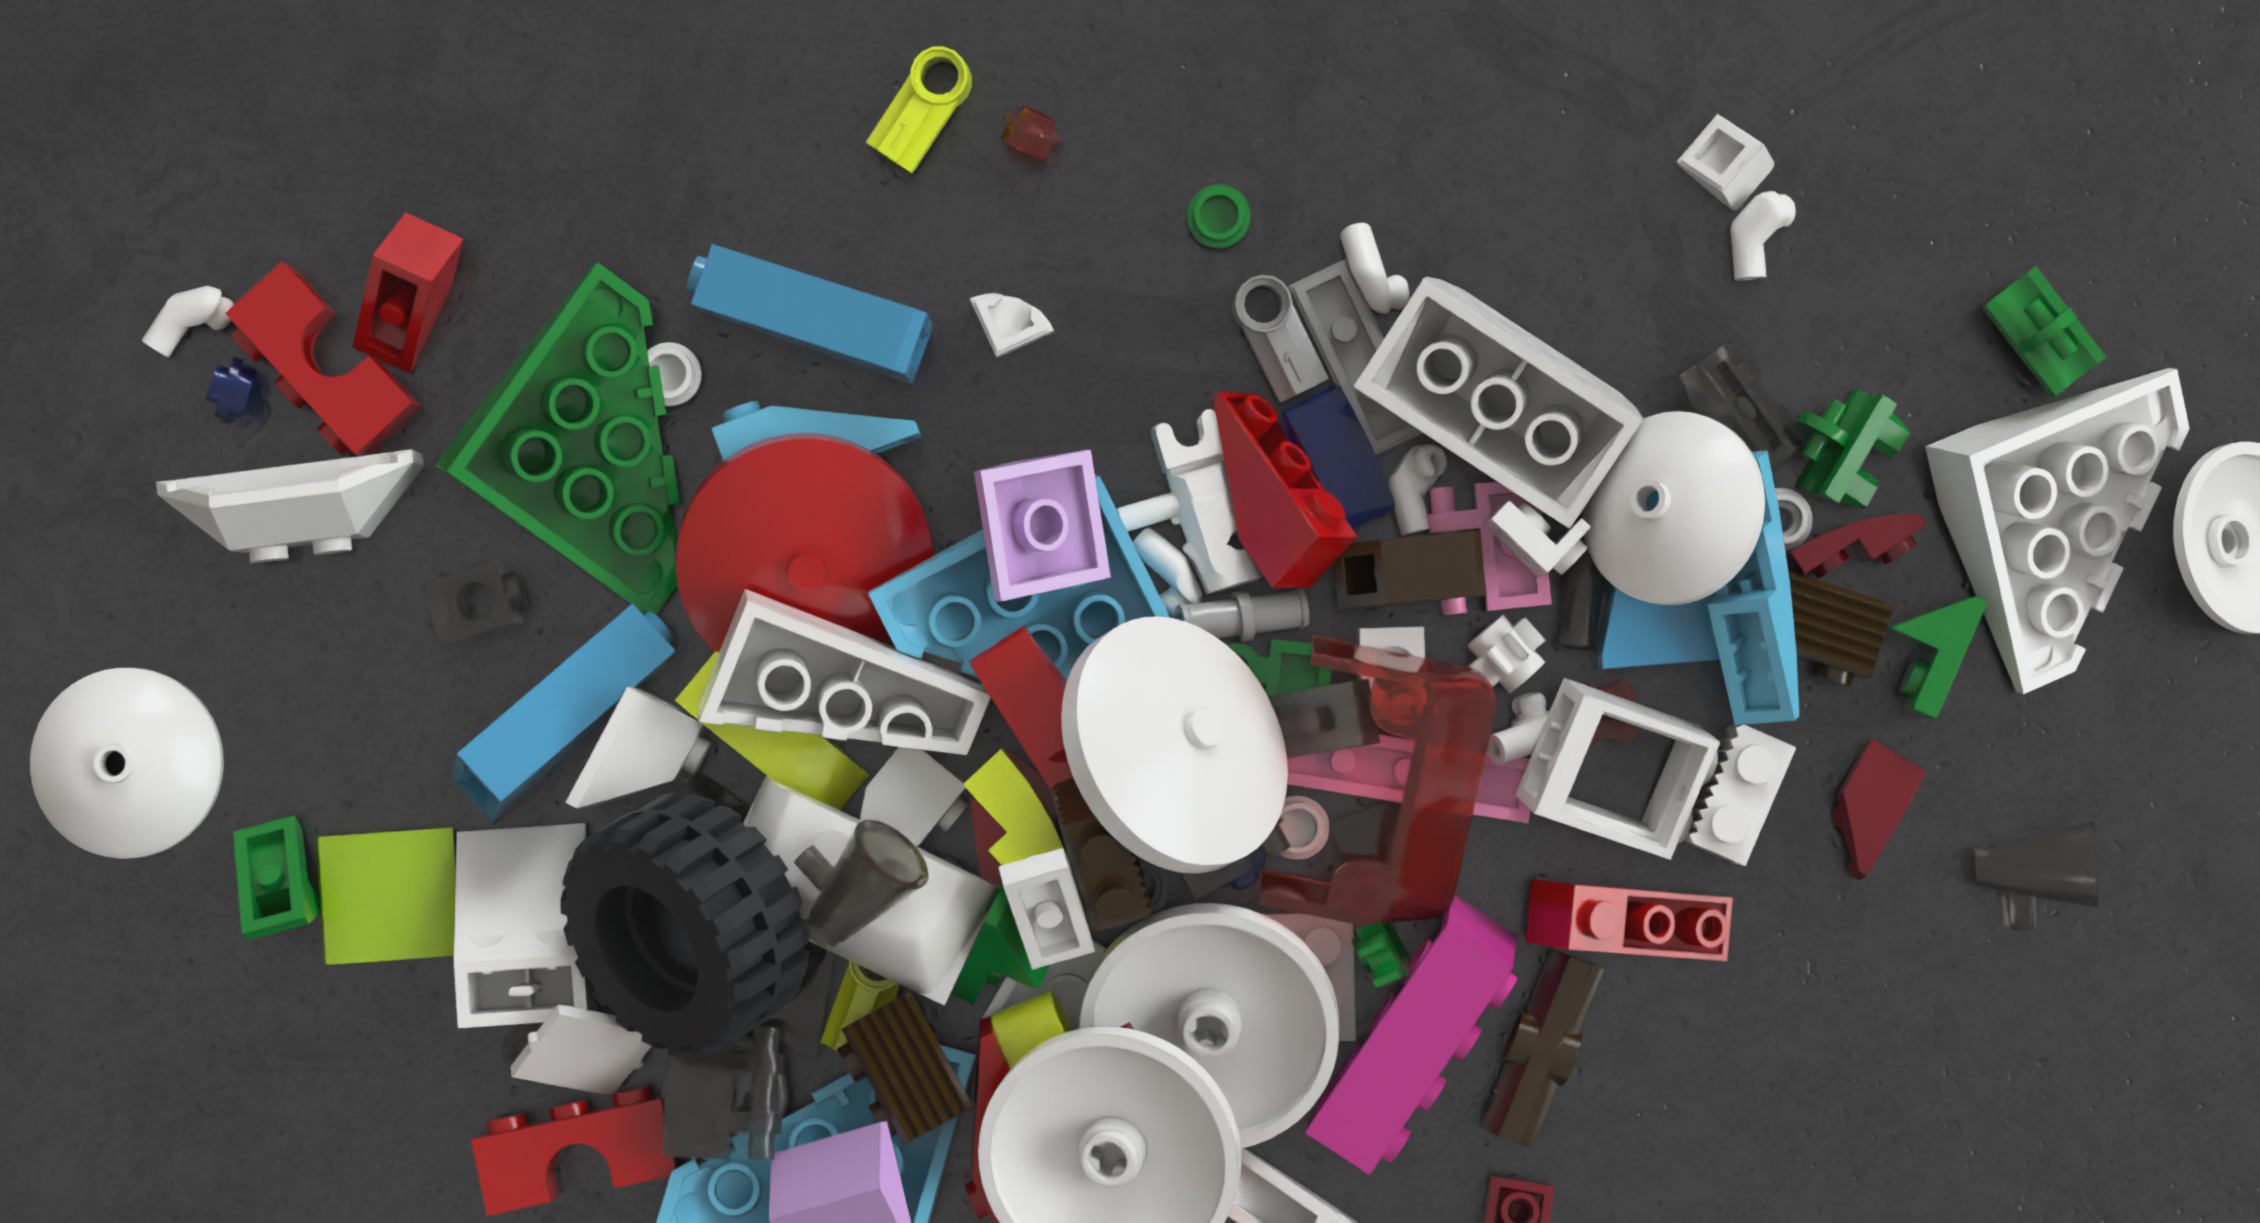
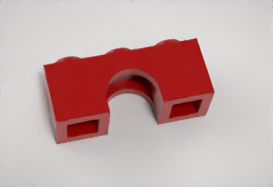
M283 261L225 313L238 327L231 334L234 341L255 362L258 363L264 356L281 374L274 381L278 389L297 408L301 409L307 403L324 420L317 427L318 432L342 456L350 450L357 456L372 455L423 408L381 361L369 355L352 371L341 376H325L319 370L314 359L315 340L320 331L337 316V313L295 268Z
M642 1086L611 1094L614 1105L589 1110L587 1099L549 1107L551 1118L526 1124L524 1113H518L486 1121L488 1132L473 1138L471 1143L487 1216L550 1203L559 1196L555 1176V1163L560 1151L572 1144L588 1145L603 1155L610 1169L613 1188L669 1177L673 1170L683 1165L679 1142L670 1131L663 1097H660V1095L651 1096L650 1087Z

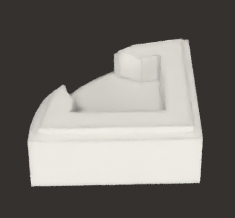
M997 293L983 294L970 298L996 358L1054 333L1050 322L1042 312L1022 299Z

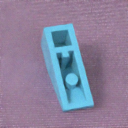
M758 401L748 402L723 412L722 415L725 423L711 428L723 461L753 443L786 434L816 433L835 436L861 445L875 454L922 438L918 425L912 420L780 406H769L761 409Z

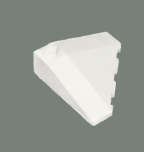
M2163 369L1978 424L1925 446L1939 508L1976 596L1988 601L1983 613L2014 688L2018 693H2028L2076 671L2086 649L2074 644L2090 608L2098 612H2104L2124 569L2118 564L2112 563L2128 528L2142 531L2162 488L2156 483L2150 482L2166 447L2179 451L2190 429L2177 369Z

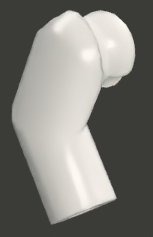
M1775 191L1761 193L1755 196L1732 222L1730 233L1735 281L1766 278L1764 242L1777 229L1782 226H1790L1796 215L1795 204L1787 195L1778 194Z
M1356 223L1346 227L1341 232L1340 239L1350 271L1369 308L1381 314H1389L1390 309L1399 310L1405 308L1409 301L1407 281L1400 275H1393L1387 278L1371 227L1366 223Z
M210 286L176 293L167 300L141 341L169 358L189 327L205 323L214 330L224 329L231 321L225 313L234 304L232 300L221 296L222 292L220 289Z
M1528 692L1515 696L1511 703L1512 710L1515 713V718L1511 720V728L1491 734L1486 738V751L1490 760L1495 765H1502L1533 753L1550 712L1546 711V699L1542 693Z

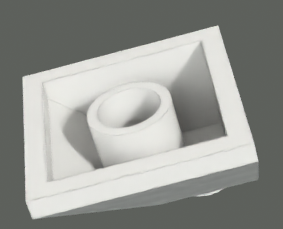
M627 687L565 803L577 809L594 807L679 781L685 771L695 775L712 745V741L704 737L708 728L701 722H698V719L689 712L643 688Z

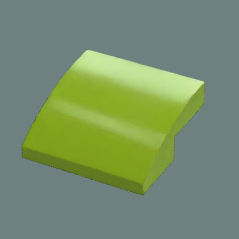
M453 827L316 837L324 965L454 956L456 868Z

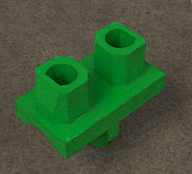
M2036 266L1981 307L2052 398L2060 394L2079 377L2106 358L2105 354L2077 320L2075 313L2070 307L2066 306Z
M1852 389L1844 404L1832 399L1822 417L1803 411L1797 421V425L1811 436L1800 454L1810 460L1796 487L1812 497L1836 503L1841 502L1860 509L1866 508L1878 489V480L1860 468L1870 450H1873L1880 456L1892 458L1901 450L1910 434V430L1893 414L1897 404L1883 394L1877 393L1876 396H1873L1861 390Z

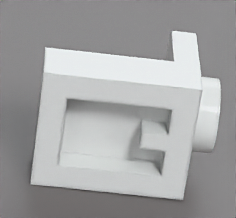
M1510 500L1503 504L1484 523V526L1538 578L1547 574L1552 568L1560 575L1566 572L1587 550L1588 547L1580 538L1591 528L1581 518L1574 522L1571 528H1568L1554 543L1546 536L1551 527L1539 513L1525 503L1517 508Z

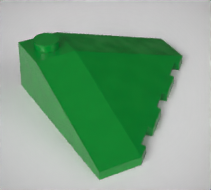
M595 262L472 413L434 467L629 604L633 603L643 614L651 611L657 615L678 585L676 575L677 541L671 505L680 504L673 455H663L657 416L667 414L659 365H649L644 326L653 325L650 303L647 298L599 262Z

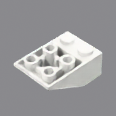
M586 823L457 832L454 976L458 1028L545 1022L558 1004L598 1012L597 999L592 994L596 990L587 976L582 978L575 964L578 956L574 946H568L563 929L568 921L567 916L561 914L560 897L563 889L566 888L562 885L565 871L575 849L587 838Z

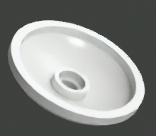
M1665 412L1649 416L1642 420L1582 510V518L1591 526L1584 534L1588 551L1601 574L1618 590L1633 598L1658 605H1681L1703 599L1731 581L1752 554L1763 525L1765 513L1764 484L1760 469L1752 452L1745 442L1727 426L1706 416L1691 412ZM1658 491V504L1653 510L1648 511V497L1652 492Z
M2237 442L2222 445L2201 457L2191 468L2183 482L2173 520L2175 556L2181 576L2190 594L2212 620L2231 631L2242 634H2260V443Z
M114 668L99 671L78 680L66 688L51 703L42 716L34 734L30 754V775L33 790L40 808L53 827L70 842L86 851L120 859L139 858L163 852L191 835L202 824L216 801L224 768L223 748L219 731L214 719L201 700L190 689L175 679L159 672L139 668ZM114 751L121 753L125 759V768L117 776L111 774L106 767L107 757Z

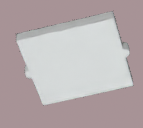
M558 1004L539 1030L528 1034V1044L510 1066L511 1077L612 1096L611 1094L618 1090L633 1069H640L643 1066L642 1058L652 1046L641 1041L642 1034L639 1032H628L615 1021L616 1015Z

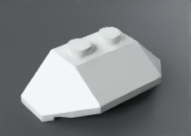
M410 449L156 482L158 496L228 550L249 553L250 563H263L289 559V547L313 545L314 555L352 551L351 540L371 536L424 468V459L422 453Z

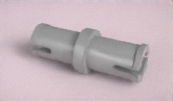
M1302 588L1250 596L1247 591L1232 592L1230 599L1189 605L1178 604L1175 609V619L1200 627L1218 639L1235 637L1237 642L1253 641L1257 633L1294 628L1305 629L1309 625V607L1306 594Z

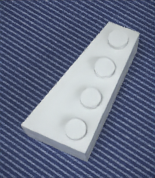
M745 589L697 706L698 722L719 725L730 723L754 726L755 729L775 732L786 730L818 734L823 738L882 742L883 745L967 755L991 697L979 679L930 660L899 652L894 646Z

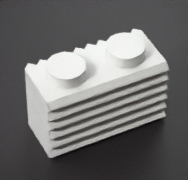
M1730 725L1724 728L1727 737L1719 739L1722 748L1717 750L1718 762L1716 770L1710 781L1702 785L1700 789L1702 795L1697 796L1695 801L1697 806L1692 808V826L1683 842L1731 863L1746 866L1796 747L1749 726Z

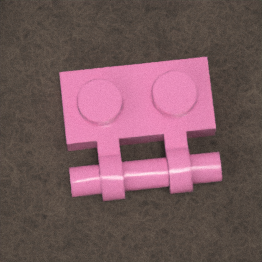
M1497 481L1473 485L1475 509L1457 511L1454 486L1429 489L1432 514L1427 515L1430 528L1427 530V534L1456 533L1476 529L1481 533L1486 595H1484L1486 611L1552 605L1549 572L1538 578L1484 526V523L1509 500L1517 508L1525 503L1543 517L1540 509ZM1466 598L1441 600L1442 616L1467 613Z

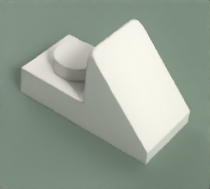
M1063 848L999 866L1003 887L1032 970L1095 952L1071 864Z

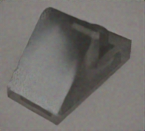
M1369 678L1268 696L1281 726L1287 758L1380 743Z

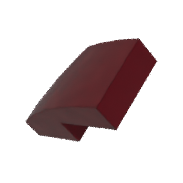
M1873 738L1862 747L1837 795L1839 806L1831 812L1835 828H1842L1852 858V862L1848 864L1851 876L1859 881L1868 875L1885 848L1927 772Z

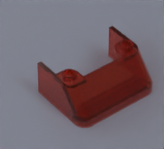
M1312 635L1309 646L1310 665L1374 678L1370 694V710L1375 722L1387 733L1415 739L1389 863L1365 858L1347 861L1334 872L1330 883L1262 869L1259 881V905L1355 925L1420 921L1436 918L1450 907L1455 896L1496 711L1494 688L1490 680L1482 672L1474 668Z

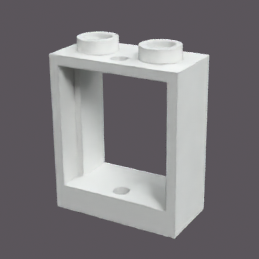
M1563 678L1515 796L1534 814L1671 860L1677 844L1684 841L1687 837L1686 834L1691 829V822H1693L1692 808L1702 785L1710 781L1716 770L1718 762L1717 749L1720 741L1695 723ZM1602 714L1676 740L1642 821L1568 797Z

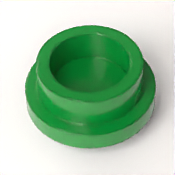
M1222 184L1210 185L1201 189L1192 198L1187 210L1188 227L1194 238L1201 244L1215 249L1227 248L1239 242L1246 234L1250 224V208L1245 197L1233 187Z

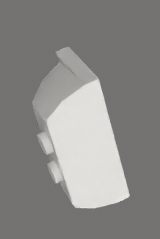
M1431 277L1423 278L1353 386L1569 529L1643 420L1638 409L1619 391L1468 292L1443 280Z
M765 776L743 825L746 827H756L767 839L764 843L773 856L779 854L788 868V871L784 874L791 887L797 886L803 902L799 912L801 918L808 921V941L945 1005L1001 886L769 776Z

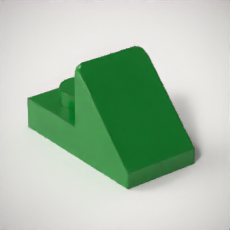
M1978 596L1962 598L1887 627V634L1926 650L1923 659L1918 657L1912 659L1903 676L1900 692L1907 695L1901 709L1923 719H1937L1986 608L1987 600Z
M292 815L233 831L241 931L244 939L249 941L310 924L320 914V900L308 881L303 829L296 816Z
M1003 883L951 992L952 995L973 1005L985 982L997 987L1002 975H1005L1030 988L1037 989L1041 986L1050 966L1047 965L1032 970Z

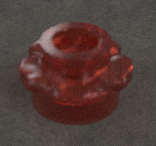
M1022 105L1019 114L1010 112L1004 116V120L1008 123L1001 139L1027 154L1047 159L1053 145H1061L1062 138L1053 131L1057 121L1039 110Z

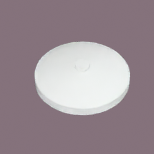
M1143 617L1123 623L1096 639L1083 651L1074 664L1066 682L1061 712L1062 735L1073 778L1090 810L1105 829L1125 848L1138 857L1164 869L1182 873H1205L1218 870L1256 850L1268 838L1281 815L1287 791L1288 765L1285 742L1277 715L1266 692L1249 667L1234 651L1214 635L1188 622L1167 617Z
M1195 903L1177 906L1150 915L1132 925L1106 949L1098 960L1087 983L1080 1013L1079 1029L1097 1026L1120 1027L1130 1022L1135 1030L1161 1038L1192 1057L1208 1072L1226 1097L1238 1127L1241 1149L1269 1140L1298 1122L1312 1108L1327 1086L1338 1052L1339 1011L1331 981L1316 955L1297 935L1279 922L1261 913L1227 904Z
M1104 1026L1081 1028L1057 1035L1034 1047L1009 1070L997 1087L987 1106L979 1134L978 1158L981 1181L987 1200L1000 1223H1224L1235 1200L1240 1182L1242 1155L1239 1131L1228 1101L1217 1083L1199 1063L1180 1048L1161 1038L1134 1029Z

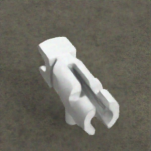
M1213 409L1205 410L1197 419L1199 441L1195 446L1187 447L1177 442L1171 426L1167 423H1160L1151 428V437L1162 474H1166L1171 492L1116 508L1127 532L1171 519L1173 525L1180 524L1187 541L1183 545V552L1192 564L1206 595L1248 584L1262 577L1260 569L1245 548L1236 550L1232 546L1227 545L1230 537L1236 536L1238 532L1216 412Z

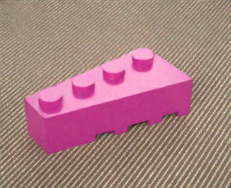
M1455 894L1452 895L1441 912L1444 918L1440 934L1434 942L1429 939L1422 941L1411 958L1408 975L1401 979V983L1404 984L1399 994L1392 991L1386 996L1366 1030V1034L1369 1035L1364 1045L1360 1042L1355 1044L1313 1108L1305 1130L1306 1134L1368 1175L1372 1173L1381 1158L1388 1163H1391L1396 1158L1411 1133L1409 1129L1404 1127L1405 1123L1416 1108L1424 1112L1429 1110L1446 1083V1080L1439 1076V1074L1452 1056L1459 1061L1466 1057L1482 1030L1475 1025V1022L1487 1005L1496 1010L1502 1005L1518 978L1511 973L1517 935Z

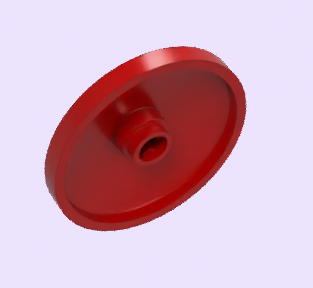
M816 433L786 434L753 443L734 453L718 465L698 487L688 504L679 528L676 545L677 584L681 601L689 620L696 632L713 652H720L745 589L894 646L867 592L933 557V544L927 519L914 491L905 479L880 456L861 445L835 436Z

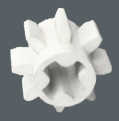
M1502 614L1468 643L1467 646L1477 656V659L1467 668L1486 690H1490L1499 682L1510 694L1545 663L1535 651L1545 639L1526 617L1513 626Z

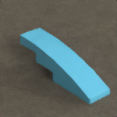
M1767 450L1752 452L1762 475L1765 492V513L1760 536L1752 554L1742 569L1731 581L1717 590V596L1707 604L1735 725L1795 721L1799 717L1797 652L1790 580L1780 512Z

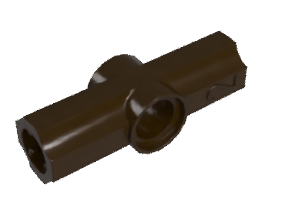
M1551 948L1527 1010L1523 1009L1520 1011L1507 1039L1501 1059L1505 1065L1497 1085L1493 1089L1491 1100L1483 1114L1481 1128L1504 1139L1533 1149L1558 1086L1562 1087L1565 1084L1575 1064L1583 1038V1033L1580 1032V1029L1593 1003L1604 969Z

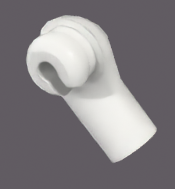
M1418 444L1409 449L1388 478L1387 486L1401 538L1421 534L1430 529L1423 498L1439 476L1446 471L1448 464L1445 451L1436 444Z
M1152 527L1144 529L1135 538L1133 544L1141 560L1169 585V588L1159 596L1168 614L1175 619L1176 606L1178 604L1201 603L1202 591L1188 558Z

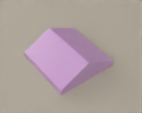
M1091 450L1014 461L974 471L994 601H1006L1111 578Z
M887 1121L771 1154L770 1223H911Z

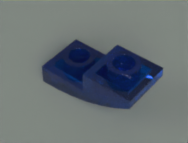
M1334 385L1281 411L1292 443L1306 453L1311 462L1310 469L1325 491L1333 495L1341 503L1345 511L1344 518L1352 529L1395 509V501L1378 459L1341 387Z

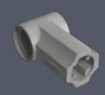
M1259 275L1251 277L1238 287L1233 296L1231 307L1234 319L1243 329L1278 403L1329 379L1293 306L1290 290L1284 282L1274 276ZM1257 287L1267 288L1277 297L1279 309L1276 317L1271 322H1256L1246 313L1244 306L1245 297L1251 289Z

